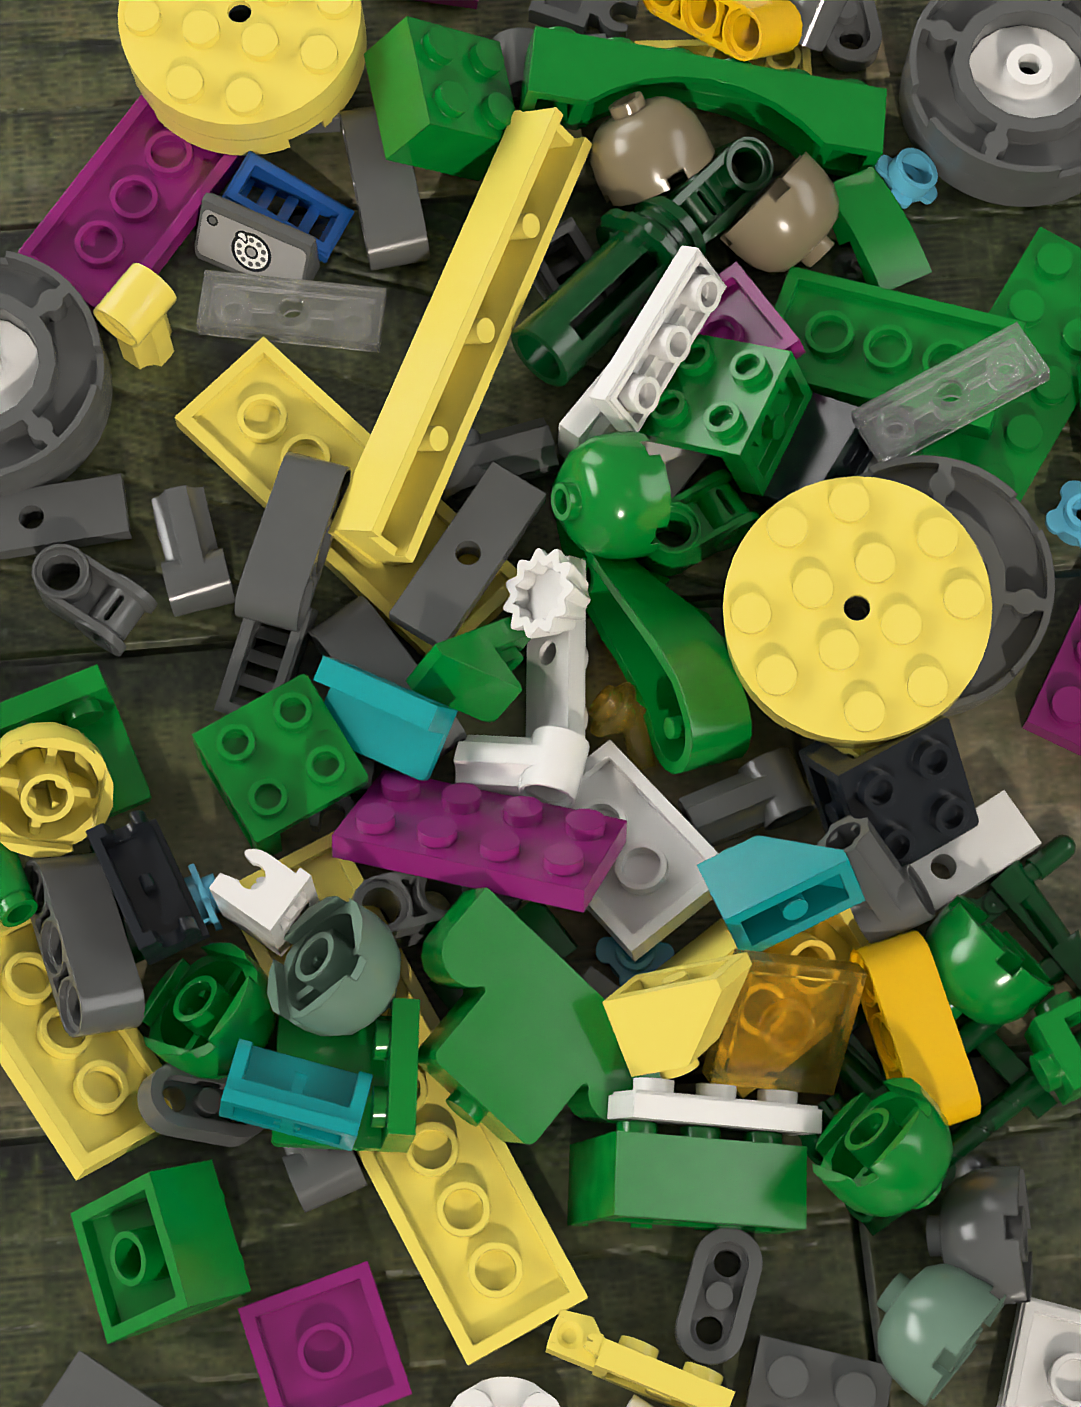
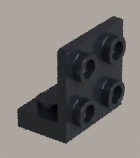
M943 715L915 731L890 739L857 758L849 753L843 754L829 744L819 741L798 751L825 834L828 832L830 825L851 815L857 819L868 818L901 867L921 859L975 828L979 823L951 723Z

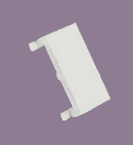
M247 849L244 853L246 858L253 866L261 867L265 871V877H258L256 883L251 886V889H247L240 884L238 879L220 873L209 889L224 918L282 958L291 943L284 940L288 930L309 907L319 902L313 879L302 868H299L295 873L268 853L258 849Z

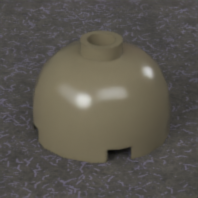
M638 91L621 97L609 106L608 109L612 116L605 120L595 133L591 142L590 163L595 180L605 201L608 203L611 200L613 206L620 207L644 201L671 189L667 180L677 174L682 168L689 179L712 160L715 150L697 116L682 102L665 96L644 99L642 92Z
M805 152L758 196V199L746 212L743 211L721 235L720 239L735 255L751 267L766 272H784L801 261L809 269L834 245V242L827 234L838 219L839 199L835 186L821 166Z

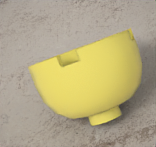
M56 722L29 723L7 732L0 738V843L6 848L33 858L60 857L74 851L72 845L83 841L87 837L86 830L101 823H106L113 808V781L100 750L79 730Z

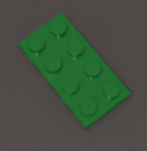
M794 266L789 269L775 305V310L800 339L806 353L797 358L796 361L812 392L867 410L985 440L990 439L1026 336V322Z

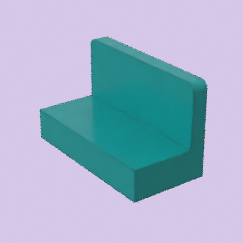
M323 656L313 680L330 687L324 703L353 751L415 779L428 780L431 777L458 711L346 661Z

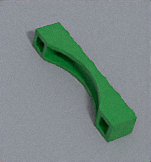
M535 26L525 55L519 110L525 112L556 107L563 114L560 124L565 129L577 131L600 118L610 116L611 113L608 108L613 102L630 93L640 91L644 99L665 96L679 100L688 108L701 109L737 120L762 132L788 150L796 159L807 152L826 174L847 177L873 166L874 168L883 154L887 89L869 86L858 79L835 80L813 76L797 68L779 70L752 65L749 61H740L735 58L723 60L695 55L684 48L662 49L639 45L623 37L606 39L576 33L570 28L561 26L550 28Z

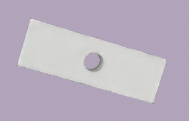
M683 245L680 247L589 396L618 432L640 431L649 414L657 407L661 394L678 366L688 356L692 343L710 313L717 308L721 295L727 287L699 248Z
M570 555L566 556L586 580V560ZM586 614L584 619L577 620L576 626L572 631L534 638L527 643L526 737L532 738L534 731L543 726L563 727L575 731L585 738V729L588 723V712L585 707V669L589 657L586 648Z
M1005 790L976 807L979 823L975 828L910 864L923 881L933 902L935 913L946 907L957 894L965 895L1009 867L1015 861L1020 860L1037 849L1042 843ZM941 863L945 865L950 872V878H937L931 871V864Z
M639 1077L633 1078V1090L613 1092V1095H608V1120L650 1121L657 1124L676 1126H710L720 1128L721 1130L744 1132L770 1131L789 1136L822 1133V1110L818 1109V1106L797 1104L798 1092L759 1089L757 1090V1100L736 1099L737 1086L700 1083L696 1084V1094L693 1095L674 1093V1080Z

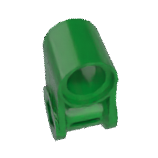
M729 469L717 470L699 480L691 488L671 498V515L668 527L657 528L651 544L661 543L656 538V534L663 531H672L678 534L684 540V544L677 547H669L661 543L655 552L641 557L644 565L650 571L663 576H674L717 552L728 550L741 543L750 528L761 516L756 511L750 512L732 486L734 478Z

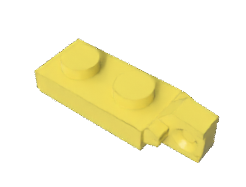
M561 1309L549 1336L546 1353L590 1370L592 1375L669 1407H730L735 1391L721 1386L724 1378L721 1374L705 1366L685 1362L681 1370L657 1360L659 1350L644 1341L625 1335L621 1336L619 1343L606 1339L600 1333L594 1317Z

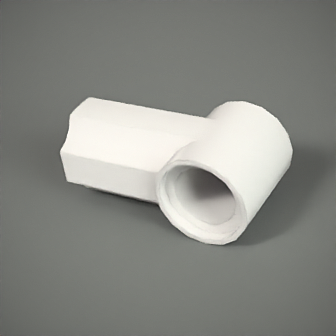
M556 726L537 728L532 738L468 734L466 740L458 742L453 760L456 770L455 783H468L475 785L480 790L509 796H531L542 803L572 809L576 803L590 748L589 742L575 731Z

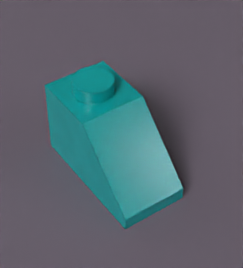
M756 835L697 864L702 878L739 952H748L749 957L865 901L850 861L844 850Z

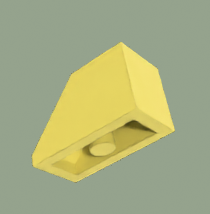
M748 952L634 975L602 1002L631 1077L659 1072L662 1079H672L687 1074L698 1067V1057L719 1039L752 966Z

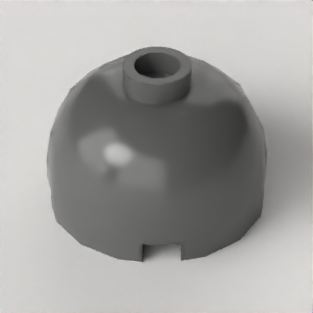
M1000 1165L973 1169L955 1179L943 1193L940 1215L927 1216L926 1231L929 1256H942L943 1263L960 1268L973 1277L994 1287L991 1293L999 1300L1004 1297V1294L1006 1295L1003 1304L1030 1302L1032 1296L1033 1261L1032 1252H1028L1027 1228L1031 1229L1030 1209L1025 1173L1021 1166Z

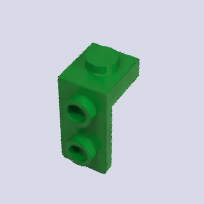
M1069 991L1057 994L1035 1007L1033 1011L1037 1017L1033 1018L1023 1035L1033 1052L1029 1060L1036 1079L1046 1092L1055 1091L1062 1106L1081 1098V1048L1070 1030L1071 1027L1081 1023V996L1073 999Z

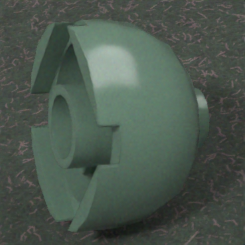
M338 896L326 897L309 907L290 927L284 937V940L293 944L286 956L284 965L273 959L269 971L267 989L272 1010L303 1030L319 1036L352 1035L370 1025L389 1009L392 999L396 996L400 980V950L389 926L376 914L350 898L349 902H346Z
M946 1263L927 1266L911 1280L904 1274L899 1273L885 1289L876 1304L886 1313L877 1332L878 1354L887 1373L900 1387L923 1406H926L931 1398L934 1399L966 1361L977 1346L975 1342L983 1331L981 1325L983 1323L988 1327L992 1325L1004 1306L1003 1303L1006 1299L1005 1294L1000 1300L991 1293L994 1287L973 1277L960 1268Z

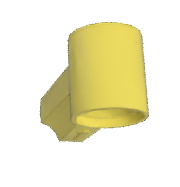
M133 263L95 307L93 313L101 325L117 338L123 358L138 369L150 365L162 367L174 352L170 338L172 330L167 317V311L176 302L177 297L160 276L142 264Z

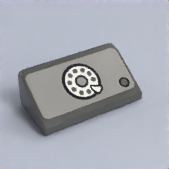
M206 192L201 204L195 241V255L205 262L293 300H301L320 268L315 237L214 193Z

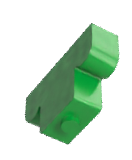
M487 887L464 891L428 934L423 943L421 954L424 971L439 986L450 989H462L463 995L419 1047L418 1064L450 1093L445 1100L447 1105L467 1123L477 1127L481 1122L503 1142L530 1145L538 1140L566 1104L574 1115L584 1121L617 1124L619 1120L607 1119L608 1095H613V1092L633 1090V1078H661L659 1072L631 1077L602 1003L605 999Z

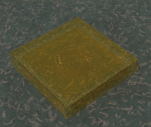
M734 949L733 955L748 952L752 966L719 1039L708 1048L702 1073L710 1084L834 1095L867 978L866 971L857 962Z

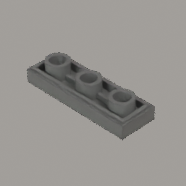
M492 462L389 612L390 621L431 646L453 638L545 504L546 493ZM465 554L475 555L479 559L471 565H465L458 561Z
M121 473L32 487L10 495L0 496V560L39 554L43 549L54 544H68L78 548L132 539L125 485ZM43 519V522L37 528H26L30 521Z

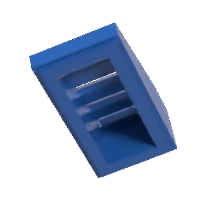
M251 151L246 155L222 196L225 199L307 234L319 215L330 219L319 239L315 238L319 261L323 263L327 262L355 212ZM253 186L264 190L257 203L247 198ZM275 195L286 200L277 215L267 210ZM297 205L308 209L298 227L288 222Z

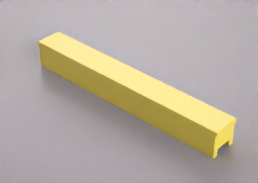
M556 107L525 112L516 110L513 112L511 123L506 127L328 530L330 535L369 564H376L377 561L413 563L592 147V143L586 137L574 138L560 124L563 114Z

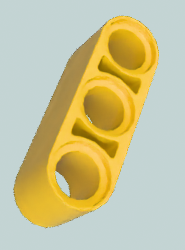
M642 0L645 7L653 15L740 61H749L792 51L799 44L802 36L803 24L801 15L796 6L789 0Z
M912 930L853 949L849 959L853 981L887 1080L891 1078L913 1079L938 1104L948 1120L949 1126L977 1117L981 1112V1099L934 958L924 937L918 931Z

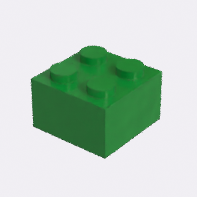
M406 16L364 53L385 158L397 163L479 181L485 177L506 127L511 123V116L516 111L500 42Z

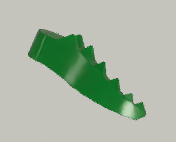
M556 477V479L554 480V482L551 484L552 489H553L554 485L556 484L557 477ZM555 516L563 554L586 560V581L589 584L588 593L591 599L587 605L586 612L597 628L602 641L615 658L632 690L645 720L650 744L662 767L674 775L743 757L749 748L752 737V720L743 686L733 668L726 638L721 636L710 623L711 616L707 612L692 606L668 588L669 578L646 570L634 558L605 559L579 549L566 534L560 520Z

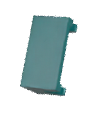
M239 1038L222 1094L219 1116L352 1151L373 1074L362 1071L356 1074L253 1046V1042Z

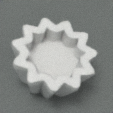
M537 548L531 561L523 559L518 561L517 576L506 582V588L510 593V597L505 602L503 609L513 614L511 629L517 631L524 630L528 638L534 639L558 635L564 631H572L576 626L577 620L585 618L584 608L591 601L590 597L586 594L589 584L561 550L554 549L548 554L545 550Z

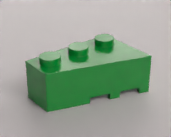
M626 1120L618 1121L616 1131L570 1145L567 1226H588L589 1223L609 1221L630 1223V1228L652 1229V1225L692 1227L694 1231L736 1228L746 1233L781 1234L806 1229L807 1146L782 1144V1133L748 1131L742 1133V1141L720 1139L721 1129L717 1127L683 1126L680 1127V1136L657 1134L658 1124L655 1122Z

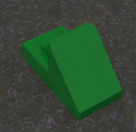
M512 616L436 643L405 681L411 690L481 721L494 722L521 693V685L511 671L522 662L524 657L520 651L531 638L525 635L524 630L517 631L511 629Z

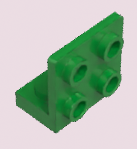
M698 334L691 345L688 356L678 366L661 394L657 407L649 414L638 433H643L650 440L648 442L722 457L741 492L763 496L813 393L792 351Z
M98 664L0 702V738L7 732L29 723L56 722L79 730L100 750L113 781V808L108 818L151 801V791L110 688Z
M305 674L293 678L192 734L197 758L251 849L262 850L271 856L282 851L280 833L368 784L366 770L313 683Z
M393 998L387 1016L380 1015L370 1025L352 1035L319 1036L303 1030L280 1015L278 1017L276 1052L359 1074L360 1071L373 1074L359 1131L352 1150L407 1153L415 1138L420 999ZM272 1130L271 1142L276 1147L344 1150Z

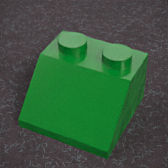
M212 1160L148 1172L70 1213L107 1344L115 1343L203 1313L251 1291L244 1260L236 1242L225 1205L224 1194L219 1185Z

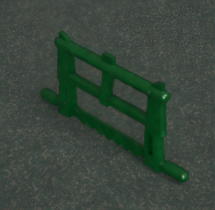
M1058 835L1026 859L1024 866L1019 860L1012 863L989 885L986 890L987 893L978 900L966 898L989 915L988 919L980 924L981 926L986 922L991 924L1005 912L1044 957L1038 964L1051 979L1048 983L1054 985L1060 979H1063L1079 997L1081 996V936L1079 930L1070 934L1035 884V881L1046 878L1075 853L1076 844L1073 838L1068 835ZM928 926L927 929H926V932H925V935H924V939H925L927 930H928V928H929L930 926ZM862 1004L769 1077L762 1085L768 1089L780 1088L811 1064V1058L817 1055L857 1096L865 1092L874 1100L881 1094L889 1092L890 1090L882 1083L887 1080L885 1072L853 1034L855 1030L867 1022ZM968 1018L957 1027L966 1055L976 1048L1008 1087L983 1106L977 1117L966 1120L950 1133L953 1154L946 1177L942 1181V1193L955 1178L957 1169L955 1164L990 1137L993 1132H996L1022 1111L1023 1108L1026 1107L1038 1120L1058 1103L1039 1084L1032 1068L1029 1069L997 1036L995 1032L1003 1025H985ZM1080 1028L1073 1035L1081 1048Z

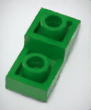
M873 166L833 182L839 199L838 219L832 228L839 245L850 241L866 284L892 290L932 273L925 253L904 211Z

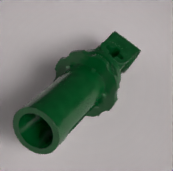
M742 137L714 149L715 154L712 160L698 173L689 179L686 173H683L669 184L671 189L639 202L633 212H626L617 208L607 211L600 218L601 224L596 228L597 241L601 247L512 331L511 341L513 347L525 366L542 381L556 387L564 386L644 308L682 245L699 248L705 256V243L722 232L735 219L736 214L770 182L774 163L767 146L754 137ZM731 162H733L737 168L738 178L733 173ZM618 277L622 279V283L574 329L569 325Z

